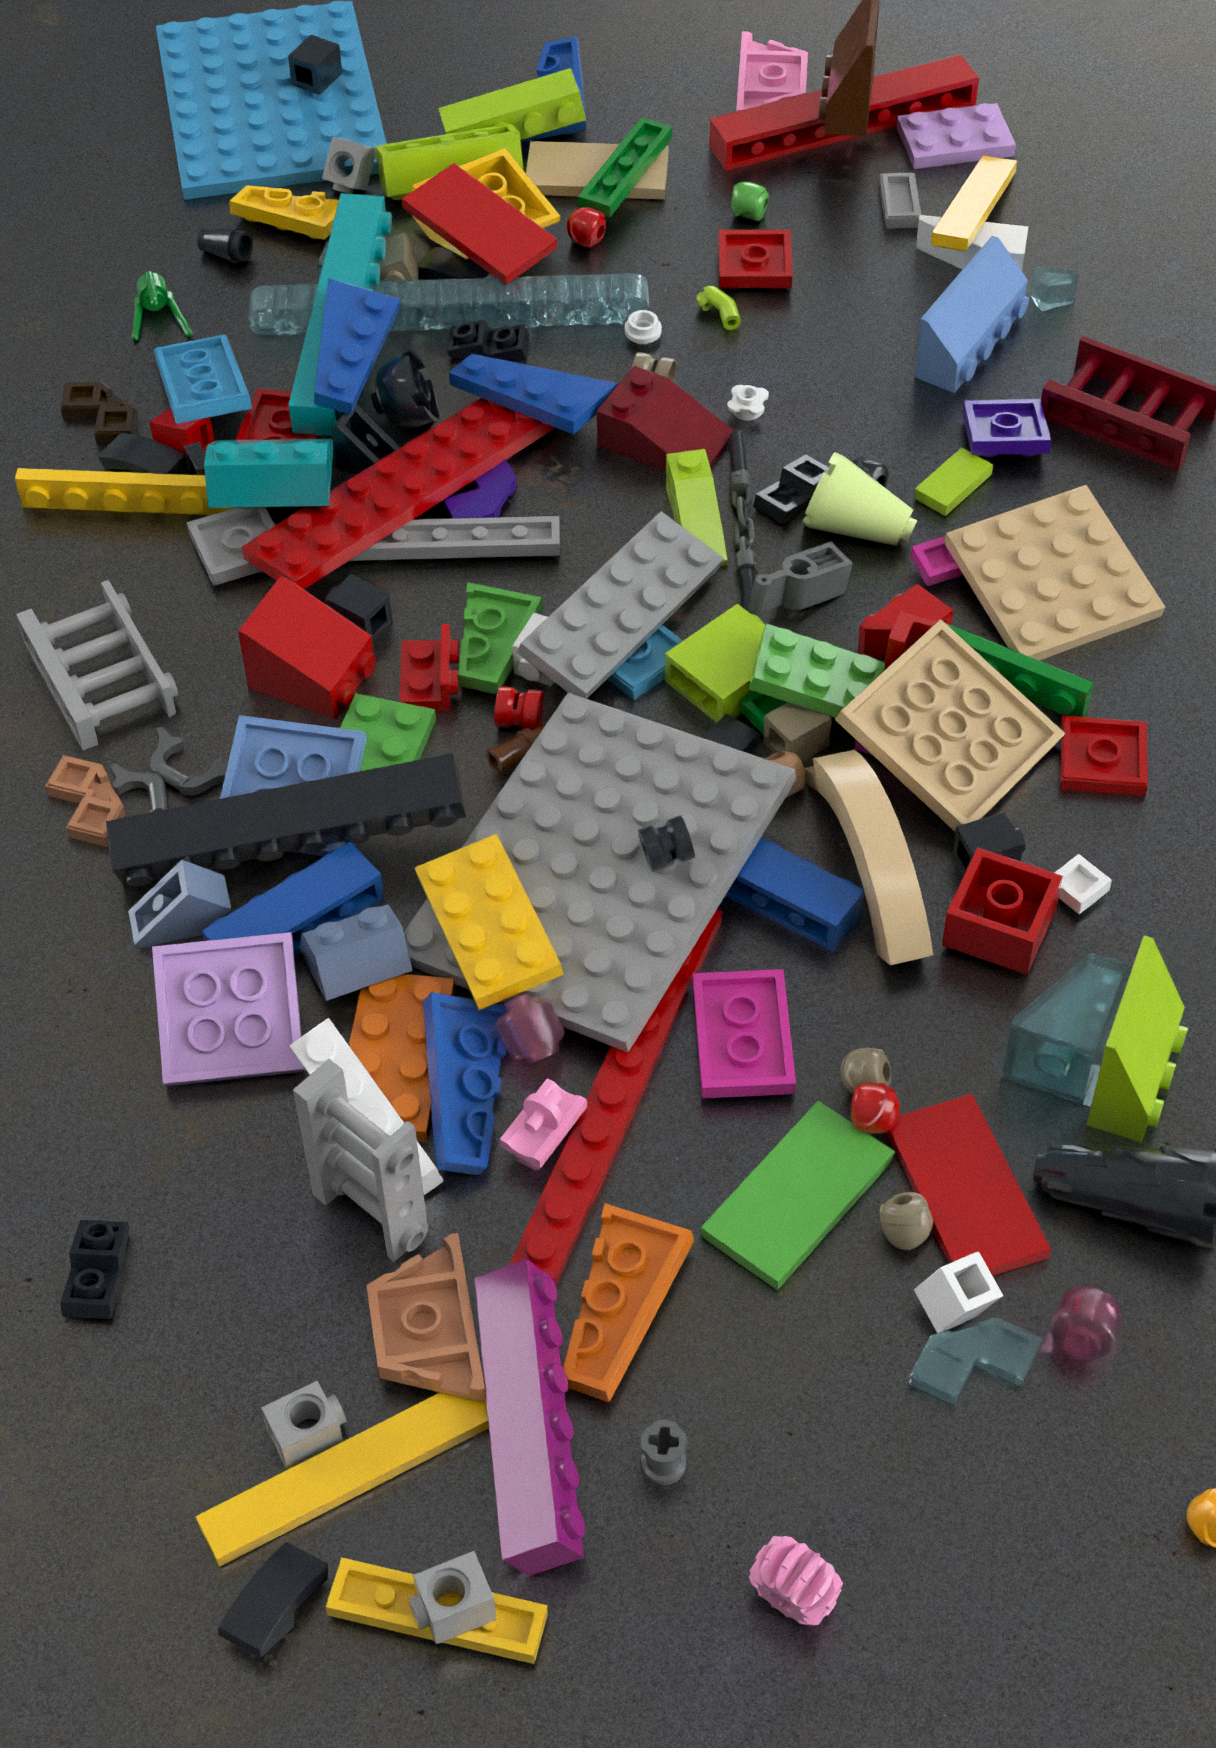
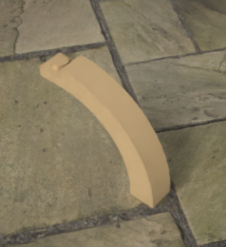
M855 750L814 758V766L805 768L806 784L819 792L827 800L846 835L866 896L877 955L889 965L934 956L925 907L910 852L892 804L877 775L862 755Z

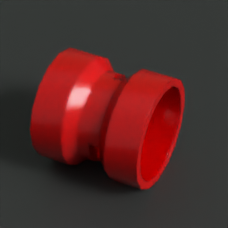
M500 686L495 704V727L509 729L513 725H517L523 729L533 730L541 726L544 707L543 691L529 689L526 693L517 692L514 687Z

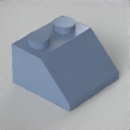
M389 904L381 907H370L358 915L337 922H326L314 930L302 933L299 948L301 956L326 1001L413 971L403 927Z

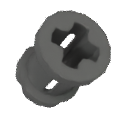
M669 1420L654 1421L643 1430L640 1438L642 1451L640 1458L641 1470L644 1476L652 1483L669 1485L678 1481L685 1472L687 1465L685 1454L687 1438L685 1432L679 1428L677 1423ZM660 1450H668L667 1455H659Z

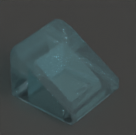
M1035 267L1033 269L1030 296L1041 312L1074 303L1079 273L1077 270Z

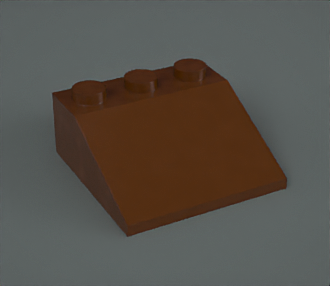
M880 0L861 1L836 38L833 55H826L822 97H820L819 119H825L824 134L867 136Z

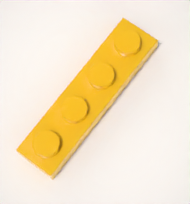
M341 1557L326 1604L328 1616L434 1641L429 1626L421 1630L419 1629L409 1603V1598L417 1595L414 1574ZM492 1592L497 1620L442 1642L535 1664L548 1615V1607L544 1604ZM447 1593L441 1596L437 1603L450 1607L458 1604L463 1597L457 1593Z

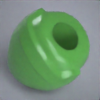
M739 182L735 184L731 199L732 212L736 217L740 216L753 221H760L765 215L769 202V194L766 188L753 182Z

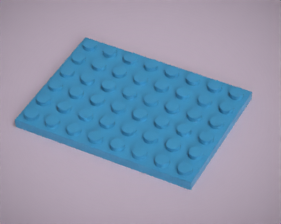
M333 1L329 4L314 6L301 5L297 8L283 10L269 9L264 12L251 14L236 13L228 17H205L196 21L168 22L165 25L156 26L184 200L238 193L246 185L276 188L328 181L322 179L332 136L345 138L374 148L378 145L387 144L352 1ZM310 35L337 43L340 46L342 74L320 95L291 85L288 55ZM376 155L370 175L378 174ZM351 158L347 159L344 164V171L347 176L353 171Z

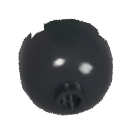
M406 351L386 361L378 370L375 378L376 392L371 393L372 404L377 414H385L390 423L407 430H415L433 425L438 422L436 418L440 417L434 386L431 379L425 380L422 373L419 372L425 366L415 351Z

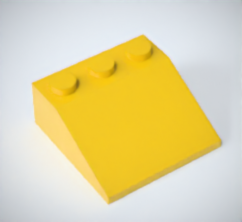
M505 148L459 166L542 228L560 221L558 212ZM431 178L413 184L412 191L423 185ZM413 216L431 240L461 257L469 259V257Z

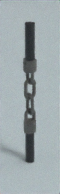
M736 430L731 432L729 436L732 466L729 479L731 501L733 507L737 508L738 521L734 525V542L740 548V551L735 556L736 570L740 576L742 608L748 611L752 587L758 569L757 554L750 548L755 541V528L753 520L748 516L747 508L752 501L751 475L747 471L745 435L742 431ZM740 526L744 530L749 528V539L745 536L740 537Z

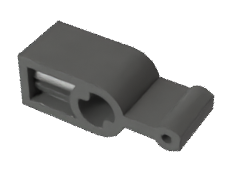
M832 542L788 556L783 560L780 571L769 575L760 574L754 579L748 611L756 616H761L766 610L780 605L788 609L800 610L845 594L853 563Z

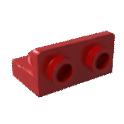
M441 624V640H402L399 702L435 709V712H451V695L459 694L458 670H452V664H459V640L451 639L450 624Z

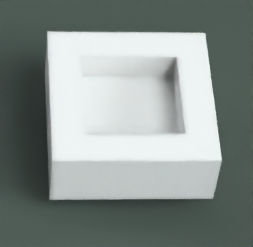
M1079 854L1055 872L1063 876L1059 899L1078 914L1082 913L1110 890L1112 880Z

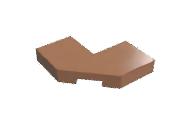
M63 755L45 785L47 795L79 803L66 826L69 838L108 847L106 821L124 818L126 815L123 804L115 793L102 764Z

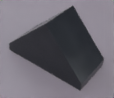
M357 404L352 414L342 412L332 427L337 469L359 474L400 448Z

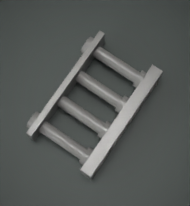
M109 580L101 582L105 604L49 625L46 621L39 623L32 608L16 614L24 644L82 750L98 745L94 728L100 726L101 720L155 699L160 701L168 717L176 715L173 697L178 695L175 681L170 672L162 673L130 618L132 613L123 593L116 594ZM112 619L118 628V631L65 651L61 648L54 650L52 646L58 638ZM125 645L128 646L134 656L79 678L76 675L69 677L67 673L70 671L69 666ZM139 672H143L149 682L148 685L93 705L91 702L84 704L82 700L87 692Z
M328 1059L293 1089L313 1196L326 1206L338 1195L346 1194L383 1225L387 1257L395 1262L406 1251L411 1252L423 1242L428 1231L415 1126L407 1121L391 1136L385 1133L349 1104L343 1069Z

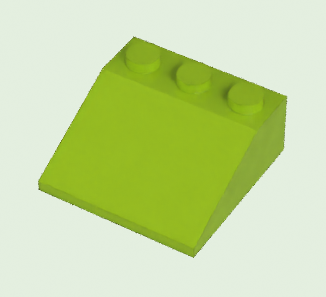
M1145 935L1143 936L1106 1043L1087 1121V1126L1142 1143L1147 1125L1155 1128L1158 1125L1165 1101L1156 1097L1159 1088L1169 1090L1177 1064L1168 1060L1171 1052L1181 1053L1188 1031L1187 1027L1180 1025L1185 1008L1154 939Z

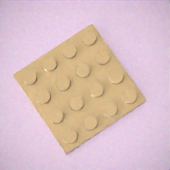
M1087 485L946 533L944 544L1007 647L1036 660L1045 659L1161 617L1165 610V605Z
M941 619L843 708L835 718L848 733L955 832L956 826L982 819L1065 735L1056 724Z

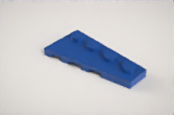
M578 37L545 42L536 68L537 78L571 68L580 92L586 117ZM585 120L520 141H530L561 134H574L578 131L587 130V122Z
M328 278L314 404L352 414L399 312L400 299Z
M476 354L469 355L449 372L451 386L573 435L597 415V410L618 386V383Z
M431 992L423 1000L436 1168L437 1170L480 1175L488 1167L495 1123V1115L492 1111L494 1099L500 1091L502 1078L498 1077L501 1058L506 1053L508 1039L504 1038L506 1024L511 1020L513 1007L493 1004L478 1010L475 1001L472 999Z

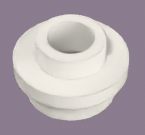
M648 310L633 312L625 323L626 337L638 344L651 343L657 340L662 332V326L658 317Z

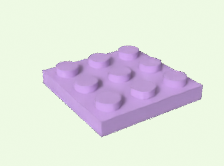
M291 932L152 946L164 1086L305 1072V1068L289 1046L302 1037Z

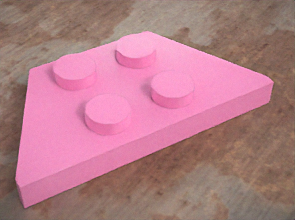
M742 31L736 112L806 94L808 52L794 47H786L782 43L769 40L768 44L764 45L752 41V33Z

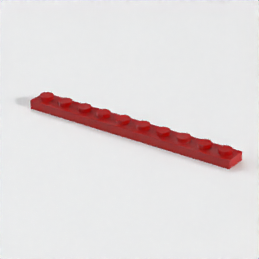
M717 909L630 1051L625 1052L613 1046L610 1047L586 1098L587 1108L571 1130L509 1265L527 1259L541 1271L548 1273L552 1277L555 1286H557L692 988V973L699 972L722 922V910Z

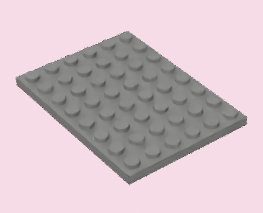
M567 693L462 846L463 848L494 834L498 835L561 963L564 973L562 976L500 1002L629 1052L796 782L795 769ZM681 815L693 844L695 858L684 862L673 859L667 863L665 868L652 872L641 846L638 829L649 825L655 828L663 827L667 819ZM426 899L404 931L411 966L436 977L454 978L456 985L469 989L428 899Z

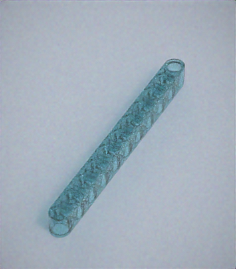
M634 273L517 277L507 285L497 278L379 282L378 286L372 287L375 292L400 299L399 312L390 331L450 329L451 326L464 322L486 320L489 328L511 327L525 324L526 327L625 324L633 312L639 310L650 311L648 281L644 276ZM318 284L264 285L253 289L250 294L249 327L260 335L306 334Z

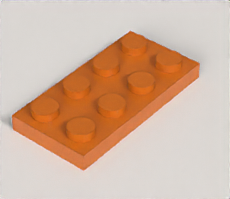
M401 974L360 989L349 1047L404 1123L409 1121L415 1126L417 1141L427 1142L432 1111L423 1000L431 992L454 996L455 982L454 978Z

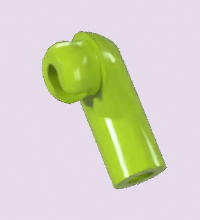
M706 286L704 291L697 294L696 301L704 311L711 310L713 306L719 311L725 329L734 330L740 326L741 319L736 303L727 294L715 286Z

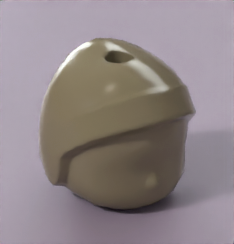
M856 1049L845 1056L840 1068L841 1079L845 1088L852 1095L856 1087L862 1083H884L888 1086L890 1085L891 1066L882 1049Z
M902 1192L894 1195L880 1206L879 1219L881 1228L886 1238L896 1248L901 1250L913 1249L922 1244L932 1230L933 1218L928 1208L927 1200L921 1194Z

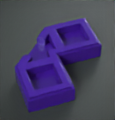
M505 459L472 481L475 490L444 499V510L449 519L498 518L504 502L507 498H511L517 488L516 476L507 460Z

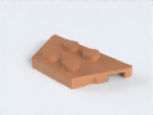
M456 1233L444 1238V1247L423 1259L417 1254L402 1263L397 1271L385 1273L366 1285L379 1378L474 1401H485V1384L459 1235Z

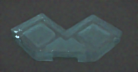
M998 1317L980 1321L975 1327L951 1333L948 1330L930 1335L909 1375L908 1384L955 1405L975 1365L1022 1386L1038 1354L1043 1338Z

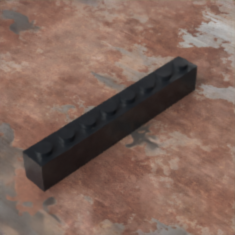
M453 753L110 820L106 821L113 873L123 885L145 886L152 883L154 878L164 877L181 860L203 868L231 869L237 867L241 861L256 858L260 861H272L281 858L283 853L297 850L306 853L318 852L325 849L328 844L343 841L346 844L350 841L352 844H359L369 840L370 836L384 833L392 836L405 835L410 833L414 827L425 825L446 827L454 824L457 821L456 819L465 818L466 811L458 767Z

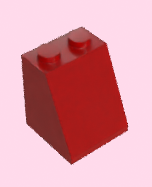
M282 576L278 578L238 630L249 689L334 720L344 706L350 705L355 696L356 689L364 678L371 676L376 665V655L373 654L372 637L370 634Z

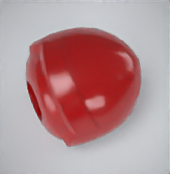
M589 207L575 209L567 221V232L570 239L584 248H592L598 244L606 230L604 213Z
M862 1083L856 1087L851 1103V1120L855 1129L864 1133L880 1134L892 1130L898 1124L900 1104L893 1088L884 1083Z

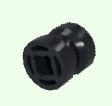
M681 815L667 819L663 827L655 828L649 825L638 829L641 846L652 872L665 868L667 863L673 859L684 862L695 858L693 844Z

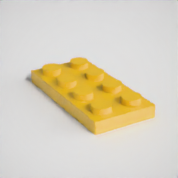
M497 834L415 867L420 884L478 1010L564 975L561 963Z

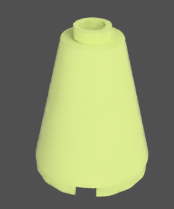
M834 452L828 462L831 463L827 474L823 472L805 514L807 515L801 524L812 529L897 546L900 539L907 542L917 520L911 518L913 509L846 457Z

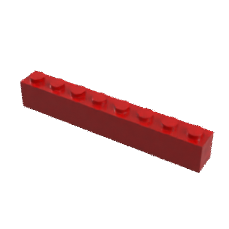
M962 55L874 76L867 134L896 127L897 116L976 106L979 76ZM822 90L710 118L709 148L724 170L728 171L859 136L824 134L825 119H819L820 97H822Z

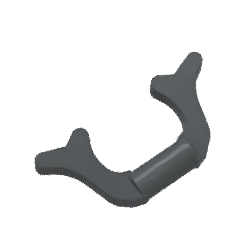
M163 727L157 728L159 743L149 760L151 773L159 775L166 784L179 790L184 795H197L215 785L224 783L227 766H224L219 758L214 759L210 769L199 776H186L168 766L166 760L171 755L184 749L183 739L170 736Z
M117 763L111 765V770L115 777L112 786L117 795H121L131 789L144 788L149 791L151 808L149 813L168 809L166 786L159 775L155 773L131 772L125 770Z

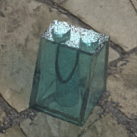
M1092 953L1085 956L1014 1017L1001 1077L1091 1106L1106 1043L1133 966L1121 963L1114 958H1105Z

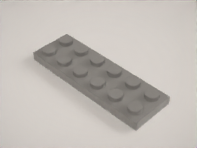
M661 511L520 643L517 653L568 693L587 699L720 568L724 558Z

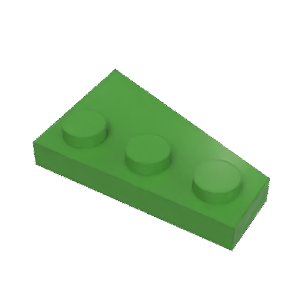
M467 582L464 636L461 640L458 670L459 683L461 687L497 694L499 687L504 685L513 668L512 645L533 613L541 615L544 610L542 597Z

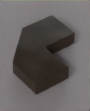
M103 382L65 383L61 403L62 417L97 418L94 432L96 444H110L120 433L136 435L138 423L137 408L127 400L122 401L115 396L112 389Z

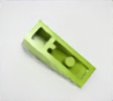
M705 449L666 454V490L675 522L723 557L724 560L721 566H728L715 485Z

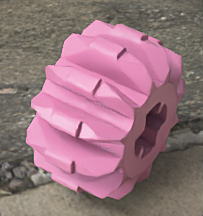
M773 1536L767 1545H763L754 1558L756 1561L749 1570L750 1576L748 1577L752 1586L757 1589L760 1597L766 1599L772 1608L781 1611L786 1618H794L799 1624L819 1625L822 1619L828 1616L836 1605L843 1582L840 1576L835 1573L833 1565L825 1562L820 1557V1553H815L805 1543H797L792 1537Z

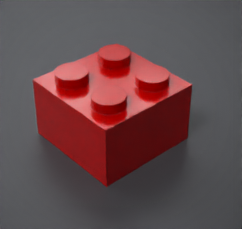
M977 847L946 913L942 945L1028 975L1056 911L1063 876Z

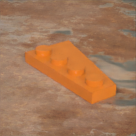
M604 1203L601 1215L602 1227L599 1238L595 1239L592 1251L593 1263L589 1279L585 1280L581 1295L583 1303L579 1319L574 1322L563 1369L567 1376L569 1389L610 1402L690 1251L694 1239L691 1230Z

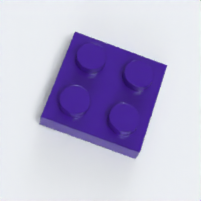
M1040 399L964 400L962 414L972 455H982L985 457H993L998 454L1033 456L1050 453L1051 438Z

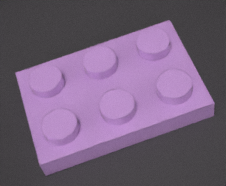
M984 103L978 106L947 108L931 112H914L908 115L897 116L896 128L913 169L980 161L983 155L997 158L1015 156V141L997 103Z

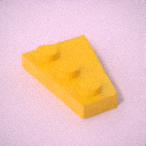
M246 185L229 201L230 214L244 217L247 221L262 222L273 225L280 230H291L305 234L312 239L325 240L331 234L339 200L326 199L325 192L312 191L311 195L292 196V192L289 189Z

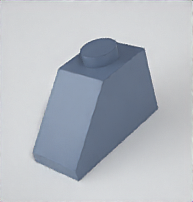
M181 860L128 911L134 945L143 948L202 936V930L209 927L216 919L225 917L231 910L225 876Z

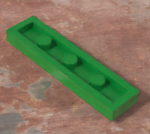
M641 117L578 195V208H593L610 218L672 139V126Z
M947 624L1029 701L1066 716L1084 717L1088 712L1093 682Z

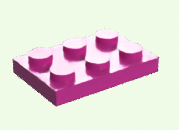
M784 970L692 973L702 1098L795 1094L796 1077Z

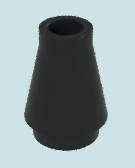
M241 227L215 230L202 229L197 237V245L201 251L209 252L237 264L250 258L253 250V239L250 233L245 232Z

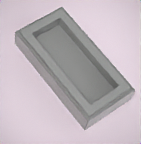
M915 173L880 174L879 189L885 229L918 228L921 208Z

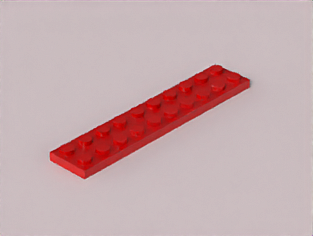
M480 398L330 491L329 506H306L243 545V557L275 580L282 576L305 589L556 427Z

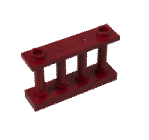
M1082 336L1079 340L1075 364L1077 372L1068 384L1063 385L1049 379L1042 389L1041 404L1047 421L1175 471H1179L1185 463L1191 433L1186 431L1195 418L1200 416L1210 421H1214L1216 418L1215 385ZM1092 376L1112 383L1101 399L1081 391ZM1127 389L1147 396L1136 412L1116 405ZM1162 402L1182 410L1171 426L1151 418Z

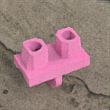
M548 1078L536 1093H532L527 1097L523 1104L524 1109L500 1138L501 1148L514 1154L518 1162L534 1171L541 1169L587 1108V1099L580 1095L566 1092Z

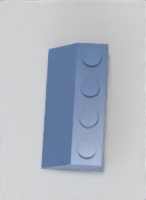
M991 236L920 319L915 378L955 393L964 381H970L981 360L989 358L995 343L1000 338L1004 339L1007 336L1014 320L1017 317L1021 318L1025 314L1029 304V297L1026 296L1028 280L998 237Z

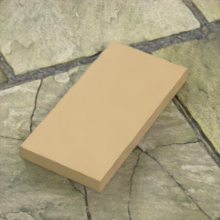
M530 141L526 174L544 196L578 197L619 144ZM669 145L663 149L626 198L665 199Z

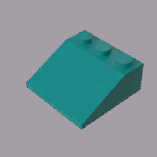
M333 439L216 440L208 444L204 462L208 508L329 506Z

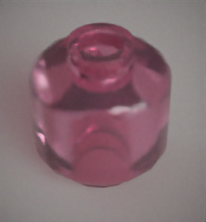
M526 992L503 1004L506 1013L496 1020V1028L511 1058L515 1060L524 1059L526 1064L529 1065L560 1049L558 1042L564 1036V1029L549 999L539 997L532 1000L529 993Z
M1091 1286L1074 1287L1066 1291L1059 1301L1051 1323V1336L1055 1344L1068 1357L1082 1362L1100 1360L1108 1356L1116 1344L1122 1326L1121 1307L1108 1292L1100 1288Z

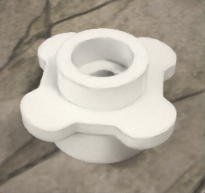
M736 385L732 388L731 394L733 397L732 400L728 401L727 408L737 418L749 421L757 419L764 413L765 407L763 402L768 399L769 395L766 389L756 388L751 385Z

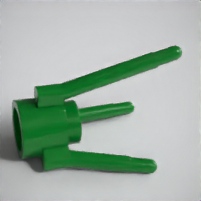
M151 271L143 274L137 281L138 296L133 300L135 310L132 339L134 341L139 339L143 309L158 311L164 305L169 306L186 337L191 338L193 333L175 302L174 294L167 291L164 278Z

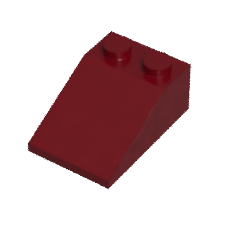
M635 365L597 410V446L666 471V454L705 449L711 468L730 444L729 436L734 431L669 378Z

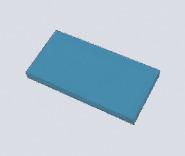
M224 334L153 349L156 364L176 424L252 409L250 395L227 335Z

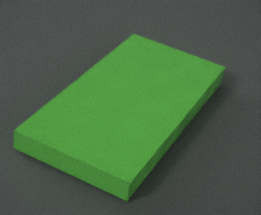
M818 1100L701 1226L700 1236L778 1291L892 1163L895 1151L870 1134L855 1129L852 1122Z

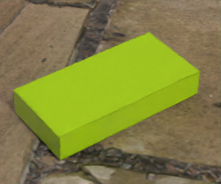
M961 447L915 488L914 499L946 516L992 475L993 464L977 455H972L970 451Z

